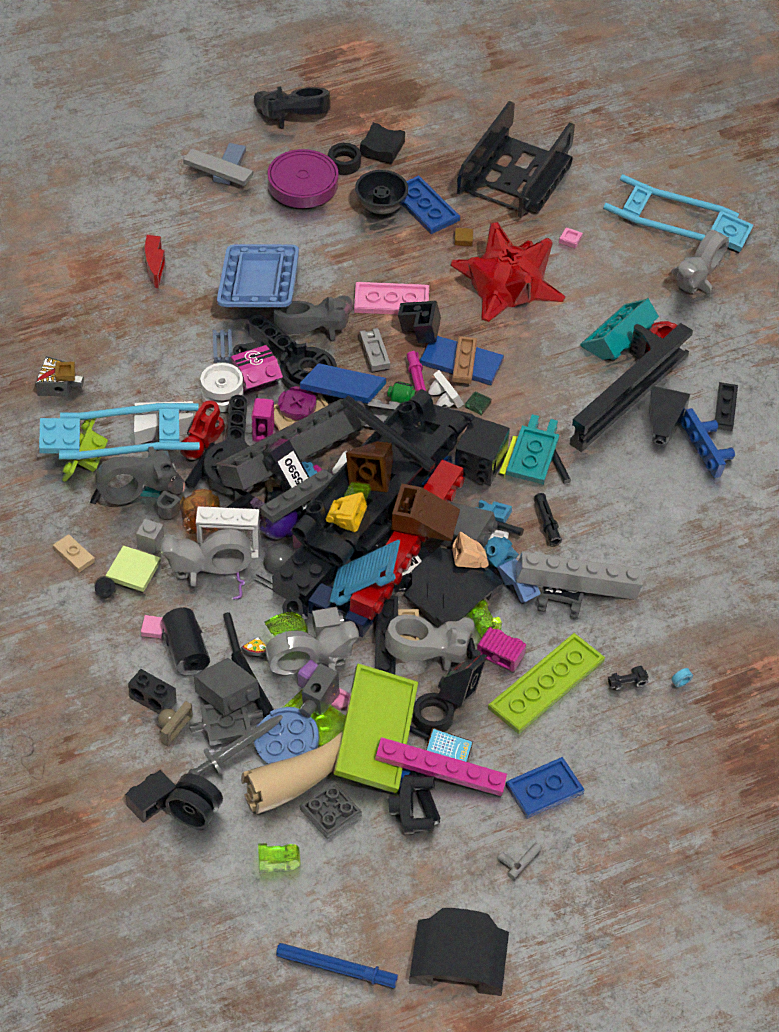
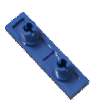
M693 408L686 409L681 419V425L687 432L690 441L696 447L699 456L703 459L713 478H719L725 468V461L733 460L735 451L732 447L718 450L708 433L717 432L718 423L716 420L701 422Z

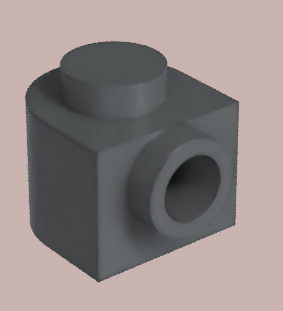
M164 490L157 498V511L161 518L171 519L182 509L181 499L175 494Z

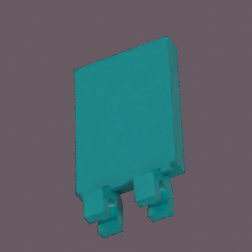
M532 414L528 427L523 425L521 427L506 475L544 485L560 435L556 434L558 420L550 419L547 431L537 429L539 416Z

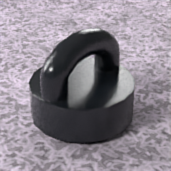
M101 576L95 581L94 588L99 596L109 597L115 591V583L110 577Z

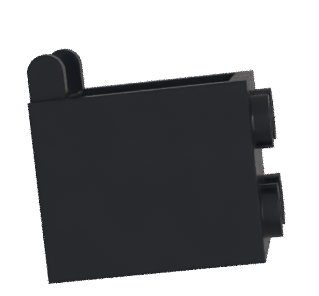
M475 417L473 421H467L468 426L464 434L461 435V439L456 447L455 465L463 468V477L491 486L508 451L510 428Z

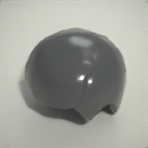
M274 544L266 550L263 564L269 572L275 574L294 554V551L286 544Z

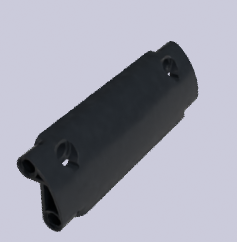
M418 390L409 401L401 403L384 423L435 461V467L431 471L425 470L392 444L393 463L388 492L350 488L346 462L307 504L306 513L291 529L293 535L304 546L323 560L342 567L354 552L362 551V546L392 518L401 483L420 487L437 468L441 460H444L456 446L457 437L468 426L467 420L461 414L434 407L431 395L425 390ZM375 431L362 446L377 441L391 442ZM360 492L364 494L367 508L357 532L341 528L333 522L329 523V527H324L328 523L326 517L334 500Z

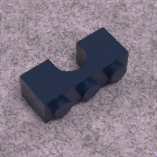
M321 583L309 599V613L312 614V611L337 607L338 613L346 615L345 622H354L359 631V637L363 638L375 621V617L373 620L351 612L350 601L340 606L336 605L335 602H330L333 587Z

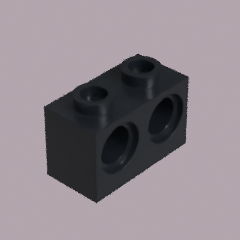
M140 669L128 683L129 697L157 714L163 709H172L177 703L176 688L143 669Z

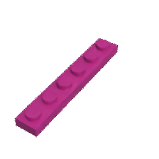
M382 737L375 757L377 761L498 796L503 794L507 777L506 773Z

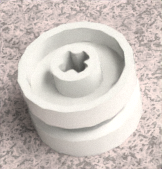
M217 363L207 367L202 372L200 382L203 403L208 400L215 401L219 405L220 412H227L232 396H244L243 376L236 366L228 363Z

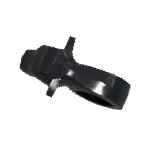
M279 86L274 91L255 93L254 105L255 108L262 111L264 116L271 119L279 118L280 129H284L285 118L289 113L301 115L325 113L331 108L330 92L325 88L305 87L296 89L291 94H286L282 91V87Z

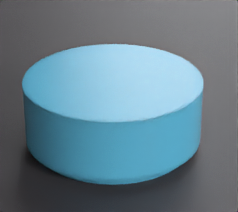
M685 668L674 674L671 681L675 687H682L692 680L693 674L689 668Z

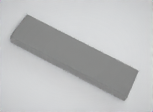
M191 149L183 158V164L243 186L253 176V171L195 149Z

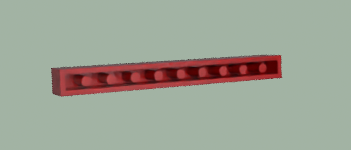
M441 460L423 488L447 502H452L455 498L456 490L462 487L465 480L463 468ZM395 530L386 545L400 540L393 571L396 578L386 585L378 586L377 583H374L354 592L350 598V611L370 620H373L376 614H380L384 601L391 597L395 584L398 585L400 583L403 571L409 569L412 557L418 555L421 544L425 543L428 537ZM386 570L380 573V577L386 575Z

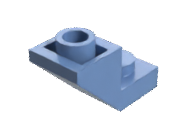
M512 559L497 568L502 580L505 582L504 584H513L520 602L524 603L541 593L537 585L516 582V565L518 561Z

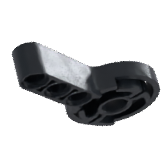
M256 314L249 318L250 337L255 341H263L273 355L280 360V370L283 376L281 381L289 390L291 387L300 386V382L311 372L303 370L305 368L313 369L318 363L337 367L335 359L327 351L316 347H306V343L296 344L292 338L262 315Z
M234 395L230 398L225 441L215 444L208 450L203 464V473L207 482L216 490L229 495H235L237 488L233 489L232 487L223 486L221 477H218L219 472L216 463L249 447L245 442L247 399L242 395ZM259 482L256 483V484H254V487H253L252 489H250V490H247V491H248V492L252 491L254 488L257 487V485L259 484Z

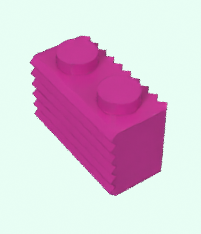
M256 398L254 401L251 416L253 441L259 442L273 434L274 401L271 399Z
M489 627L478 643L477 650L481 652V655H487L486 660L515 672V669L525 656L526 644L519 638H511L504 634L503 631Z

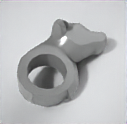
M713 229L708 231L694 257H686L679 266L671 270L678 281L677 286L691 294L695 293L697 289L708 293L712 291V285L707 280V276L722 261L729 246V237Z
M234 529L214 532L202 544H198L191 539H175L171 536L164 537L160 543L161 554L167 558L172 571L175 572L179 579L189 578L190 586H196V576L200 571L214 574H234L244 570L252 559L251 545L244 533ZM223 549H237V551L231 554H217L218 551Z
M400 615L389 623L385 633V647L394 657L409 662L440 656L442 658L443 670H449L451 662L459 663L464 660L469 639L474 633L475 624L472 619L464 617L459 621H448L440 627L434 628L424 618L415 615ZM400 635H413L421 640H408L401 637Z
M347 621L336 627L324 628L317 637H313L304 631L283 632L272 638L266 646L265 651L269 667L272 672L277 674L291 675L298 673L304 665L313 660L317 664L323 663L336 671L335 666L344 664L346 659L351 656L353 644L359 639V631L354 622Z

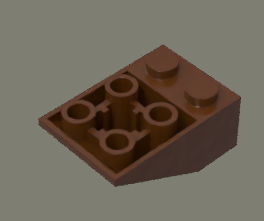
M401 483L392 513L391 530L452 542L460 509L422 487Z

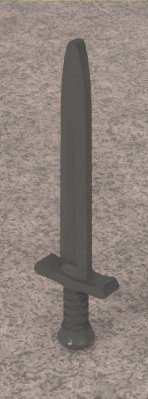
M278 715L265 721L214 755L210 754L208 748L204 749V754L208 761L198 766V768L190 769L188 773L201 776V774L214 767L221 776L223 770L219 767L220 764L274 728L282 720L283 716Z

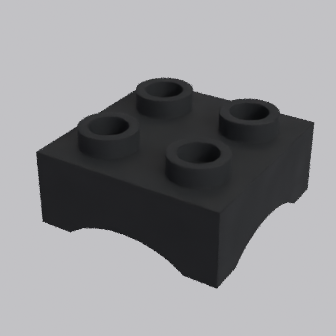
M373 122L367 136L360 143L361 155L393 163L405 143V131L389 130Z

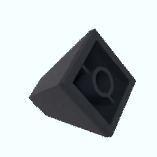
M652 386L649 414L652 441L655 444H668L681 424L685 410L688 409L689 393Z

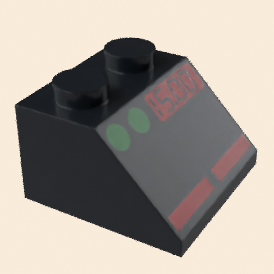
M479 655L458 664L453 670L450 669L445 677L443 676L438 684L440 689L438 697L458 706H462L476 693L487 655Z

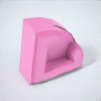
M339 688L340 694L329 708L336 710L347 709L350 693Z

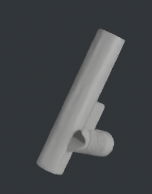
M534 843L524 856L516 853L510 858L504 852H501L497 859L511 869L507 874L514 880L542 848L538 843Z

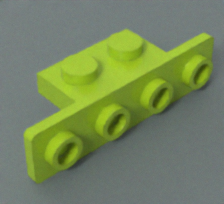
M96 418L84 420L81 429L83 431L80 433L79 452L105 449L108 439L92 431ZM101 457L70 460L62 470L64 473L62 480L66 482L72 476L77 463L94 472Z

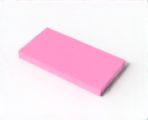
M356 282L354 313L398 315L400 303L429 301V285Z

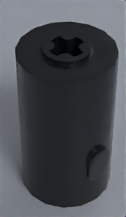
M180 607L167 612L161 622L166 644L170 647L177 671L183 675L197 674L208 667L210 657L201 634L203 632L196 620L195 614L187 607Z

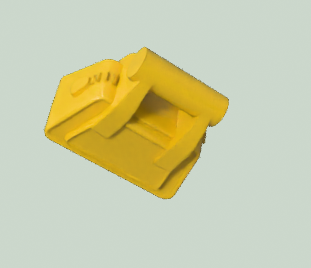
M360 492L334 500L327 514L326 521L329 523L333 522L349 531L357 532L367 508L364 494Z

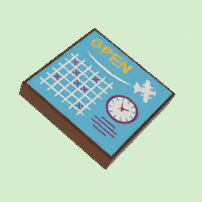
M432 728L426 750L468 762L474 741Z

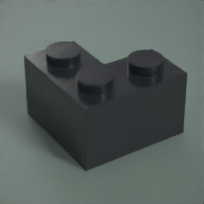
M437 301L400 303L398 318L402 332H415L418 344L435 343L441 320Z

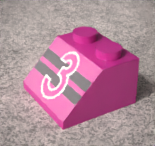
M267 345L231 356L233 365L242 373L243 392L278 382L283 378L278 361Z

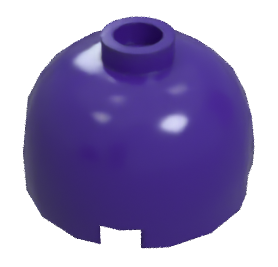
M296 509L275 522L266 519V528L261 526L260 531L269 538L276 540L283 539L287 535L291 537L293 535L291 529L298 520Z

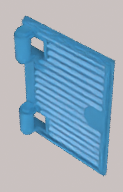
M396 540L339 567L330 602H335L336 605L340 606L349 602L354 592L371 584L377 583L378 586H383L394 581L396 577L393 571L400 540ZM386 570V575L380 577V573ZM344 590V595L339 597V592Z

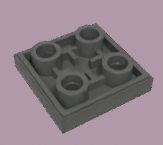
M335 782L300 805V810L326 839L362 816V811Z

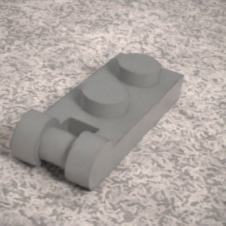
M375 328L368 332L365 330L359 331L360 341L363 344L371 370L389 369L390 361L379 329Z

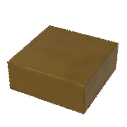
M456 228L454 245L472 246L474 229Z
M75 361L55 362L56 382L75 381Z

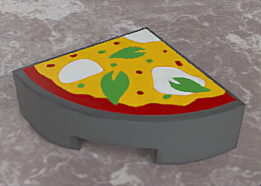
M259 637L241 647V651L247 656L266 657V645Z

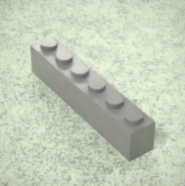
M522 551L516 565V582L633 600H636L643 586L642 569L524 551Z

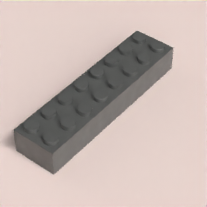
M339 399L216 463L223 486L247 491L252 489L254 484L269 480V476L273 475V472L265 464L264 455L261 451L279 439H289L301 460L305 457L316 455L320 449L331 447L332 443L337 440L346 439L348 434L361 431L363 426L367 424L342 405L343 399ZM357 401L359 404H361V405L364 407L363 402Z

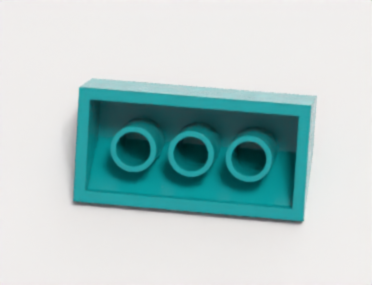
M649 298L626 303L580 345L602 360L610 358L614 360L621 355L620 352L631 346L634 325L639 324L648 329L654 324L659 315Z

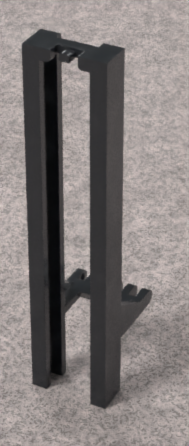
M680 323L662 339L639 324L634 325L630 354L639 360L573 418L572 425L575 427L574 435L570 438V445L583 452L645 396L652 386H656L689 355V351L687 349L685 351L682 350L680 346L692 336L693 330ZM646 344L650 348V351L645 353Z

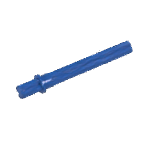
M279 943L276 950L278 957L370 981L372 985L378 983L395 988L398 982V974L380 970L378 966L373 968L284 943Z

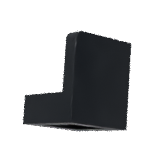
M236 489L235 501L226 508L255 509L254 496L248 491Z

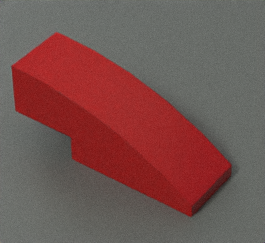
M146 235L145 258L147 272L154 288H159L166 263L165 250L162 249L161 236Z

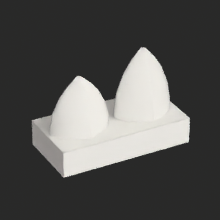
M440 370L433 375L436 380L431 384L428 393L430 395H438L445 392L438 399L436 405L442 406L445 404L450 407L455 404L457 408L464 405L458 393Z

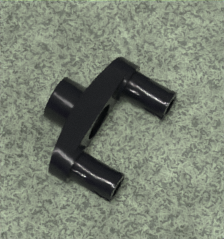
M405 775L400 795H389L390 815H401L405 834H414L419 831H434L435 822L433 817L414 818L413 793H415V790H435L434 776L415 777V775Z

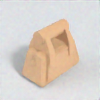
M459 532L451 546L455 565L469 568L488 567L486 550L482 545L463 532Z

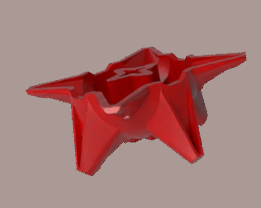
M498 222L490 223L486 252L480 258L452 260L450 265L471 279L478 296L482 298L481 320L487 322L491 321L508 307H515L526 302L531 303L534 300L563 302L566 297L544 280L553 242L549 238H545L534 245L532 241L527 240L521 245L515 246Z

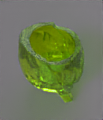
M283 612L264 622L274 637L286 631H304L309 634L304 618L295 612Z

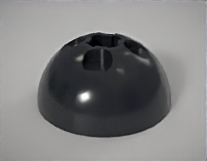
M373 170L363 174L357 180L355 192L359 203L367 211L385 215L396 211L403 205L408 195V184L401 175L393 171Z

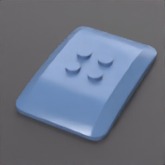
M234 244L228 246L218 290V305L222 307L289 306L294 295L299 247L291 244Z

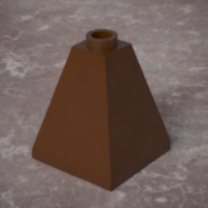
M377 441L348 450L346 452L350 488L388 492L393 463L392 443Z

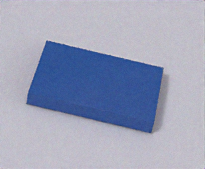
M563 757L506 781L505 785L527 819L583 795L585 791Z

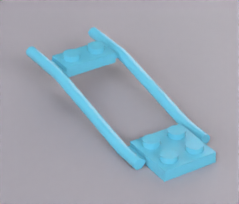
M623 174L619 181L635 187L623 210L608 203H605L603 207L604 210L634 223L699 241L703 240L704 234L640 217L651 194L715 211L719 215L711 229L729 237L728 247L741 252L753 228V224L738 218L739 213L726 207L656 189Z
M154 403L80 413L60 412V418H40L39 453H59V460H80L146 452L148 447L152 446L154 450H199V442H179V411H198L199 404ZM159 411V442L79 452L80 420Z

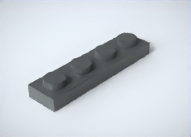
M322 469L261 506V514L271 522L277 521L313 499L334 475Z

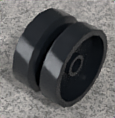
M187 773L181 776L175 790L166 799L165 805L172 816L181 823L195 829H204L208 827L214 813L218 811L223 803V796L221 791L209 780L196 774Z

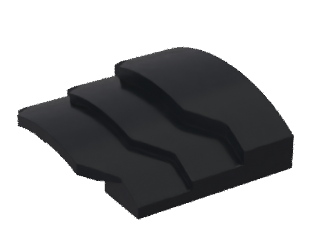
M439 547L412 570V585L403 596L434 624L440 627L445 622L459 621L464 618L485 598L490 600L503 588L505 582L490 569L456 566L452 550Z
M442 908L431 918L418 920L409 984L432 987L433 978L479 984L478 993L502 996L509 932L498 928L489 914L468 909Z

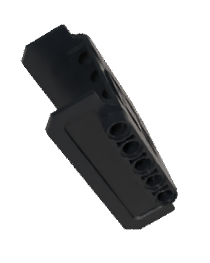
M508 101L462 163L457 178V194L461 195L464 191L518 210V217L522 218L525 213L528 214L530 211L540 212L570 169L573 156L568 155V151L573 145L575 124L569 122L551 149L547 151L509 137V129L514 119L515 103ZM523 153L535 156L526 169L515 165ZM503 155L512 157L507 167L496 164ZM534 167H537L534 173L531 176H528L530 171ZM491 170L502 173L495 182L486 180ZM523 181H525L526 184L524 185L522 192L519 193L518 188L523 183ZM488 186L518 197L519 206L517 208L479 194L476 191L480 187Z

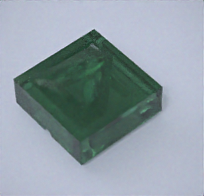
M475 391L465 403V408L482 415L491 404L492 399Z

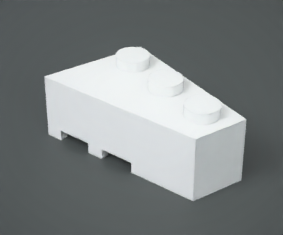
M193 401L135 403V406L154 403H193ZM159 411L134 414L135 445L153 441V443L159 441ZM179 411V436L187 434L193 424L194 411Z

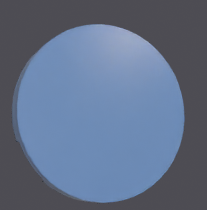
M282 707L271 711L260 724L278 715H282L283 718L274 728L254 741L259 757L265 763L270 764L317 749L319 731L316 722L311 717L303 716L299 712L300 709L294 707Z

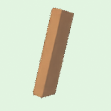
M458 337L452 382L471 384L477 338Z

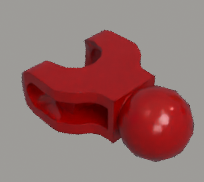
M208 400L201 405L188 431L189 436L181 441L199 442L200 444L199 450H180L182 456L188 460L199 459L203 455L204 448H207L210 443L215 442L225 428L224 420L219 417V405L215 401ZM209 408H214V411L210 414V416H207L206 410Z

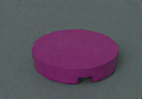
M294 386L290 390L283 391L278 398V408L281 414L292 420H301L314 413L317 405L316 396H314L312 391L300 389V386Z

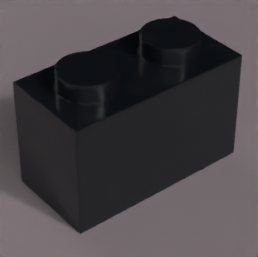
M161 770L146 777L145 781L137 786H133L125 794L127 807L144 823L166 807V799L175 790L176 785Z

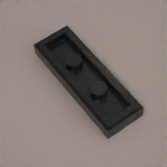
M719 382L714 420L717 421L718 429L733 431L738 385Z

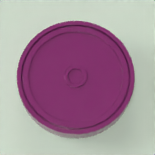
M308 149L291 150L277 156L268 167V189L276 200L287 206L296 208L319 206L329 201L338 189V168L330 157L318 151Z

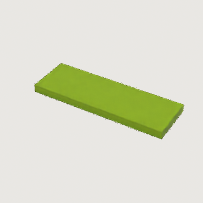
M573 633L489 703L488 709L515 732L520 734L605 661V657Z

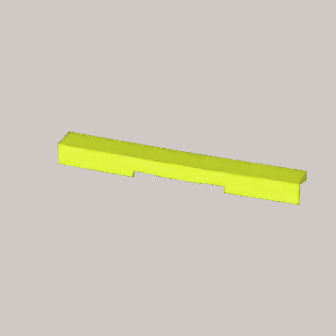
M513 436L499 474H504V477L518 438L517 436Z

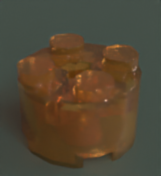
M194 490L192 495L186 498L185 496L182 497L180 511L183 526L186 528L187 533H197L196 516L198 506L221 508L218 495L212 494L211 490ZM203 527V533L212 534L218 531V528Z

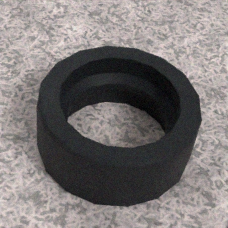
M343 142L337 143L329 149L328 157L336 164L338 174H352L360 168L361 152L356 145ZM339 156H349L352 157L353 160L344 162L336 160L335 158Z
M426 693L420 696L414 704V724L419 730L431 734L432 728L445 732L453 723V704L438 697L439 693ZM429 706H436L446 712V717L439 721H429L423 718L421 710Z

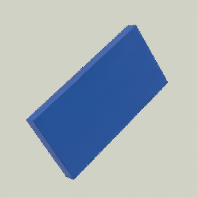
M420 176L406 181L408 184V195L402 206L430 234L460 221V215Z
M437 336V341L429 343L426 347L420 363L424 366L453 374L458 341ZM476 347L472 380L492 385L504 360V355Z
M318 363L300 382V389L343 399L350 396L356 401L369 404L385 386L386 378Z

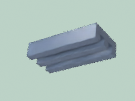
M231 329L228 332L220 330L219 333L213 330L214 363L232 362ZM227 337L229 357H225L224 338ZM217 338L221 339V357H217Z

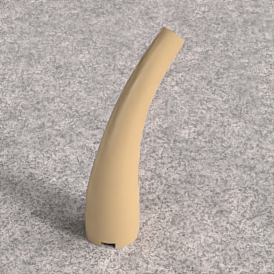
M342 732L317 749L243 772L241 782L242 784L247 783V793L244 796L251 811H256L257 815L290 802L335 770Z

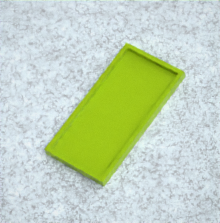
M359 663L357 664L334 775L397 793L403 768L377 761L375 757L381 737L407 745L418 687L417 681Z

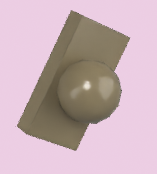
M185 701L177 712L167 708L159 713L158 723L162 727L160 731L162 744L169 746L192 719L191 703Z

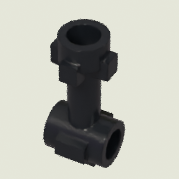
M636 666L631 669L632 674L620 676L617 673H613L608 677V684L611 689L616 688V690L621 689L622 684L635 682L637 687H641L648 683L649 676L647 671L643 669V666Z

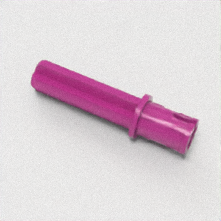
M411 351L407 353L406 357L409 363L408 371L412 374L415 390L422 389L426 391L422 375L423 366L420 363L418 352Z

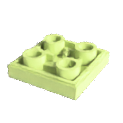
M123 546L106 576L110 577L114 583L144 592L158 568L161 558Z

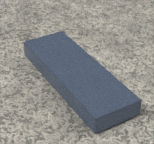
M229 143L222 160L240 165L246 152V146ZM216 175L213 176L214 182L228 185L232 182Z

